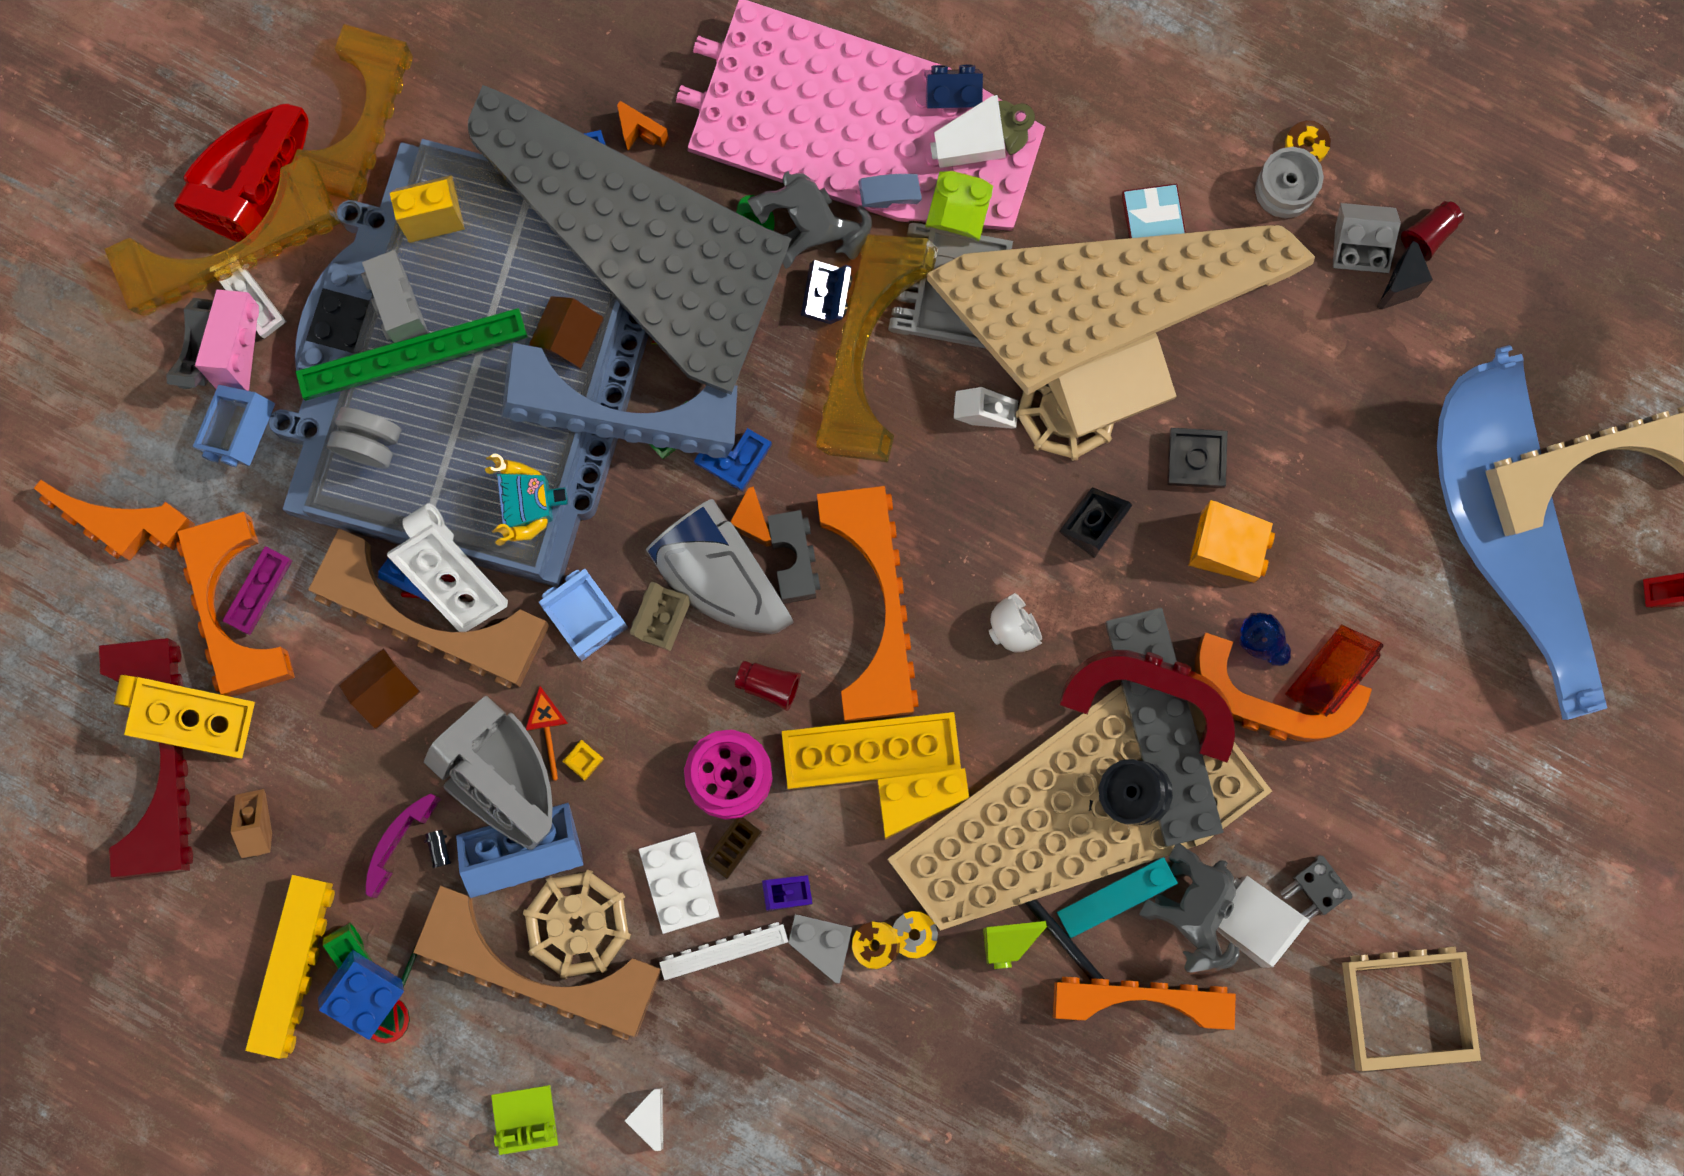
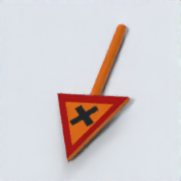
M540 686L526 730L544 728L552 780L556 781L558 776L550 727L568 723Z

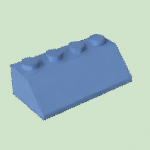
M569 803L552 807L551 829L547 837L533 850L523 847L491 826L456 835L459 873L470 898L583 865L581 846Z

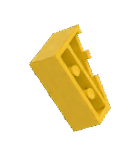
M965 768L878 779L885 840L965 802L969 798Z

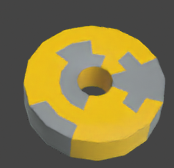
M911 911L904 913L893 925V929L897 932L900 940L899 953L907 958L917 959L926 956L934 949L937 943L938 931L936 924L930 916L922 912ZM912 929H916L920 933V937L916 941L909 938V932Z

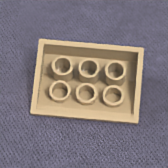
M1156 333L1081 365L1048 383L1076 438L1177 397Z

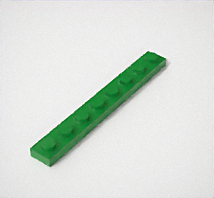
M517 308L296 371L302 398L307 401L528 338L521 311Z

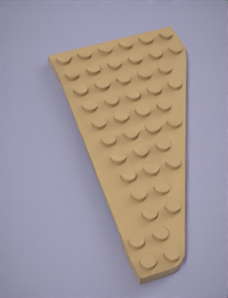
M1268 225L967 253L927 274V281L1028 395L1081 365L1265 284L1270 286L1312 265L1315 256L1283 226Z

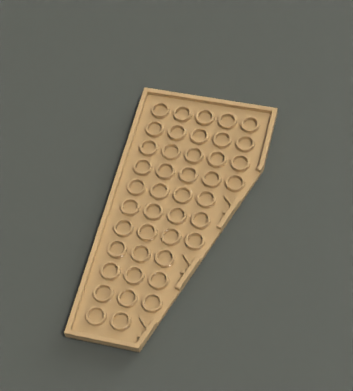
M1122 685L1089 709L1088 715L1081 714L887 859L940 931L1171 854L1175 845L1165 847L1158 821L1151 825L1140 826L1117 822L1105 813L1099 801L1098 787L1102 775L1111 765L1120 760L1136 759L1142 761ZM1188 701L1200 742L1205 729L1206 718L1198 706ZM1235 742L1228 763L1203 755L1223 829L1272 792ZM1090 800H1093L1092 810L1089 811ZM1213 836L1181 844L1189 849L1204 844Z

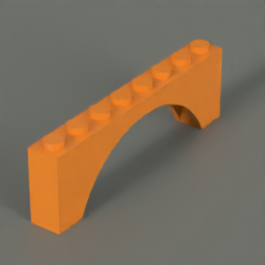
M885 486L817 494L820 527L841 536L861 552L876 574L885 604L884 632L873 660L857 680L841 691L844 722L851 723L913 715V707H919L917 690H911L910 679L915 678L913 661L908 662L906 651L911 650L909 633L904 634L903 622H908L906 605H900L899 594H904L902 577L896 576L895 567L900 566L899 550H893L892 539L897 538L895 521L889 522L888 511H893L892 495L886 494Z

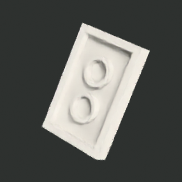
M695 832L639 849L663 934L720 917Z

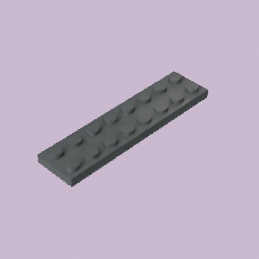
M1162 608L1105 622L1112 650H1128L1143 655L1151 652L1163 657L1164 662L1172 665L1177 662ZM1120 680L1142 761L1158 765L1167 774L1172 784L1173 799L1170 808L1162 819L1158 820L1165 847L1224 833L1203 755L1199 753L1200 744L1188 701L1129 680Z

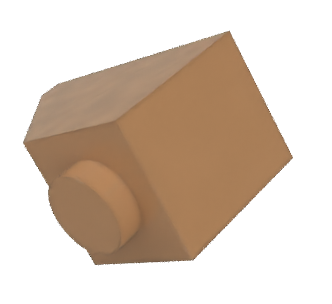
M264 789L235 795L231 835L241 858L270 853L272 829Z

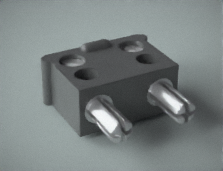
M1316 855L1312 863L1293 876L1295 881L1281 891V895L1287 893L1283 898L1288 899L1299 890H1303L1313 904L1301 913L1308 920L1319 913L1321 915L1327 914L1344 900H1351L1353 895L1324 856ZM1306 873L1311 874L1310 882H1306L1304 879ZM1324 897L1329 898L1330 902L1327 906H1324L1322 903Z

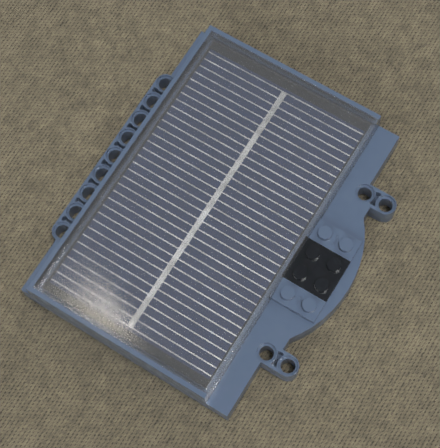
M425 139L421 140L419 147L401 142L380 207L347 200L342 202L337 208L338 219L344 228L356 234L354 242L342 250L326 267L307 298L297 331L295 350L296 371L394 343L392 339L387 341L383 333L381 316L377 315L371 299L374 298L372 290L367 289L361 273L365 272L362 262L392 250L396 251L402 262L429 333L519 308L528 338L305 401L303 399L299 413L282 409L273 412L268 422L270 429L284 441L303 445L282 510L290 516L400 545L410 539L403 527V518L425 504L430 503L438 509L443 517L444 524L454 534L453 542L476 566L560 587L580 521L592 518L597 511L618 438H603L592 433L571 432L565 428L543 427L538 423L516 422L510 418L501 417L507 361L513 343L529 346L551 296L568 297L578 300L604 318L582 369L580 370L548 356L546 358L559 377L576 392L600 405L626 412L649 335L639 324L631 323L633 317L483 154ZM452 175L465 230L409 243L395 219L390 192L396 188ZM351 213H358L356 219L347 221V217ZM385 220L381 227H373L376 221ZM628 341L637 342L636 348L630 351L623 349V346ZM627 367L629 368V373L624 377H618L615 375L617 369ZM613 393L622 395L617 403H609L607 400ZM341 407L358 409L393 422L402 429L397 444L386 446L393 453L389 468L380 469L360 464L337 455L326 447L332 432L343 431L335 423ZM290 420V425L286 430H279V426L283 421ZM312 427H317L316 435L306 438L307 431ZM597 446L606 448L605 453L599 457L593 456L592 450ZM492 454H498L503 460L519 462L540 471L547 478L549 489L566 488L568 504L553 506V521L547 523L546 528L531 540L513 542L508 540L501 546L495 543L499 538H504L500 532L492 533L498 525L503 524L497 474L502 473L500 471L493 474L486 473L485 468H495V463L492 460H486V457ZM590 472L597 473L598 478L594 483L588 484L584 482L586 474ZM581 499H587L590 501L589 507L583 511L577 510V502Z

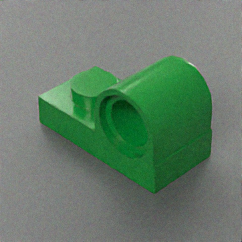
M350 922L323 938V947L338 969L352 950L372 961L364 949V944L358 931Z

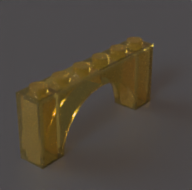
M343 24L335 50L342 61L353 65L364 76L366 103L363 114L351 133L337 144L321 150L297 149L288 175L297 185L347 200L358 201L360 194L363 195L366 190L368 171L373 169L375 165L376 149L378 144H382L384 141V127L387 119L390 120L393 116L394 100L396 94L399 95L402 91L403 75L405 70H409L413 56L407 43L404 41Z

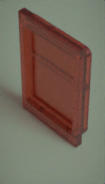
M1341 624L1285 695L1294 700V702H1298L1326 717L1329 714H1334L1381 656L1380 650L1384 645L1380 641Z

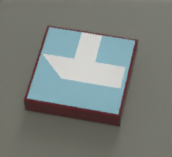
M1177 184L1122 191L1121 195L1129 238L1186 233Z

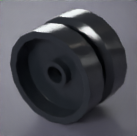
M1136 759L1120 760L1111 765L1102 775L1098 787L1099 801L1105 813L1113 820L1127 825H1151L1157 822L1167 813L1173 799L1172 784L1167 774L1158 765Z

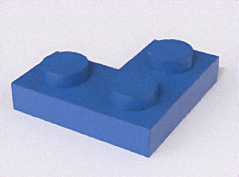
M747 428L733 452L730 451L727 458H713L707 454L699 453L694 460V464L743 492L772 446V442Z

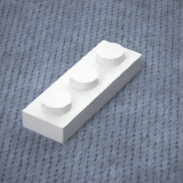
M235 255L213 272L225 290L248 292L259 305L256 331L262 338L265 339L286 322Z

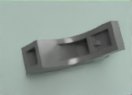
M193 298L184 308L185 336L183 348L179 359L166 374L167 384L176 385L182 389L195 388L197 385L206 386L208 383L207 378L196 368L195 363L213 300Z

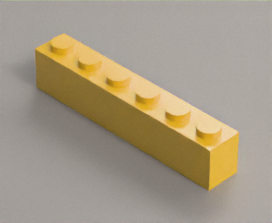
M292 875L245 1051L278 1059L287 1058L288 1053L291 1054L296 1044V1036L293 1035L296 1024H300L304 1014V1007L301 1006L303 996L308 994L312 983L309 973L311 966L316 964L319 957V948H316L319 936L324 935L327 926V919H324L327 907H331L334 900L335 891L332 890V883Z

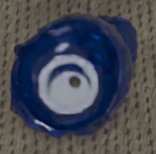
M1260 612L1251 613L1245 618L1240 630L1242 636L1239 638V644L1251 656L1267 660L1273 666L1288 664L1291 659V648L1286 643L1285 630L1278 619L1272 614ZM1267 638V641L1263 642L1262 639Z

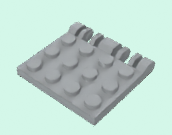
M910 223L907 232L909 238L906 240L905 246L912 250L926 251L925 257L906 254L902 257V262L909 266L900 267L897 287L907 290V292L897 291L894 298L901 302L916 303L915 310L902 307L892 308L891 314L893 318H890L888 330L902 335L911 334L986 348L927 281V274L963 254L1012 249L1013 241L981 235L979 241H976L974 238L932 227L927 228L924 224Z

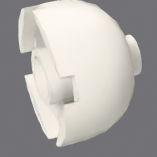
M1015 593L1003 599L992 611L990 618L992 629L989 630V634L996 645L1001 643L1007 650L1016 653L1031 650L1042 644L1040 641L1042 640V635L1032 613L1028 614L1022 608L1026 606L1025 602Z

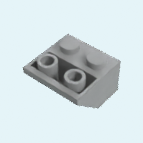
M1340 203L1335 226L1333 268L1389 273L1401 224L1397 209Z

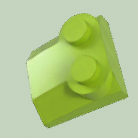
M955 171L939 172L925 227L944 230L979 241L992 196L993 185L984 179Z

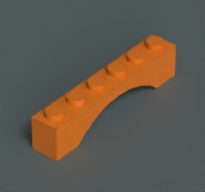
M1062 977V983H1054L1053 1018L1087 1020L1096 1012L1113 1004L1132 1000H1147L1175 1008L1188 1016L1201 1028L1235 1030L1236 994L1227 993L1228 987L1210 986L1209 992L1198 991V985L1180 984V990L1168 989V983L1151 982L1150 988H1140L1139 981L1121 980V986H1109L1108 979H1091V984H1080V978Z

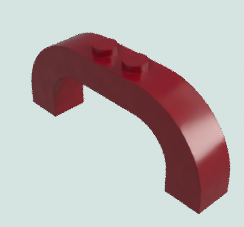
M1109 650L1086 659L1068 678L1060 698V705L1087 715L1097 691L1106 683L1114 680H1129L1194 703L1201 709L1206 718L1205 729L1199 742V753L1228 763L1235 740V726L1231 707L1222 691L1208 678L1191 671L1190 666L1180 662H1175L1172 665L1164 662L1163 657L1151 652L1143 655L1128 650Z

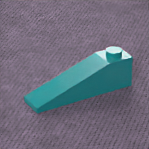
M1163 857L1056 913L1071 939L1178 883Z

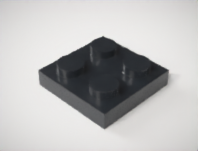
M1170 428L1167 485L1225 488L1228 431Z

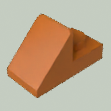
M620 101L617 107L627 150L631 148L639 134L648 144L654 145L656 143L663 148L669 139L667 128Z

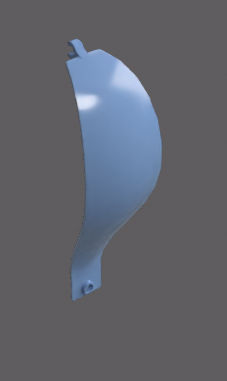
M1507 345L1495 350V358L1491 362L1478 365L1460 376L1445 397L1439 417L1437 438L1439 478L1447 511L1460 541L1476 567L1522 623L1544 655L1552 673L1562 719L1569 720L1607 709L1552 496L1545 512L1542 527L1505 536L1485 472L1495 468L1494 462L1511 458L1512 463L1521 460V454L1537 450L1538 454L1541 455L1526 385L1523 356L1519 354L1509 357L1508 352L1512 350V346Z

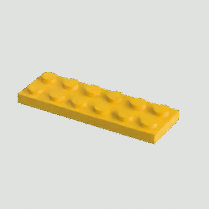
M954 712L782 731L788 790L961 769Z

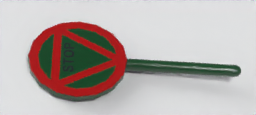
M416 945L401 978L403 988L418 955L413 953ZM399 999L371 1037L372 1039L387 1044L396 1042L404 1036L409 1027L410 1016L409 1010L403 1001Z

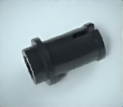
M443 830L425 834L427 840H424V843L428 844L432 868L451 864L445 842L447 835L443 834Z

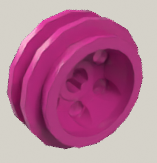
M732 729L715 731L700 739L689 752L684 767L685 785L695 805L708 815L724 820L742 818L757 810L768 797L773 781L771 762L762 744L749 734ZM729 750L731 752L730 757L722 759L720 752ZM748 756L751 759L750 765L742 766L740 764L741 758ZM706 763L713 764L714 769L711 773L703 771ZM726 772L737 774V778L732 783L729 780L723 782L722 777ZM749 777L755 780L750 788L744 785L745 779ZM708 785H716L717 792L715 794L707 793ZM728 794H738V798L727 800Z

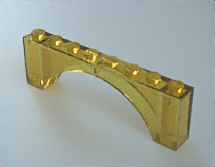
M305 156L281 167L278 189L269 211L260 224L246 238L225 251L203 258L175 259L150 252L142 244L131 238H127L104 250L128 309L144 316L156 312L157 307L163 304H173L180 301L182 296L187 293L200 292L206 289L207 284L230 278L233 275L232 273L239 268L250 269L258 264L257 261L261 259L276 257L282 254L285 248L300 246L306 243L309 237L316 234L329 233L333 230V226L340 224V221L316 164Z
M867 234L866 243L862 246L861 250L862 259L860 267L855 274L853 296L849 299L848 303L849 313L847 321L842 328L843 337L840 349L836 353L834 374L829 381L830 391L828 399L823 406L821 428L816 435V447L827 455L888 462L894 435L878 421L869 406L863 383L864 356L871 333L886 308L903 291L927 278V274L934 270L938 248L928 238Z

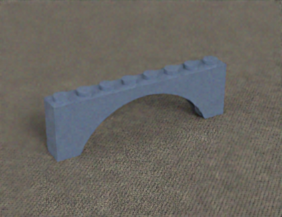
M513 343L507 361L501 417L510 418L516 422L538 423L543 427L565 428L571 432L592 433L603 438H620L631 443L653 444V446L658 448H675L685 453L696 452L707 454L713 458H727L735 441L737 386H734L733 392L730 395L706 385L689 402L662 412H624L600 405L576 392L555 372L542 348Z

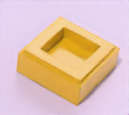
M580 740L562 762L586 781L604 758L583 740Z

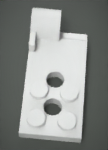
M427 503L403 518V527L410 539L389 551L387 556L459 632L469 631L507 607L508 600L453 542L454 534L446 527L442 515L434 505ZM450 574L456 580L454 582H445L441 579V576ZM468 594L474 600L471 602L462 601L459 596Z

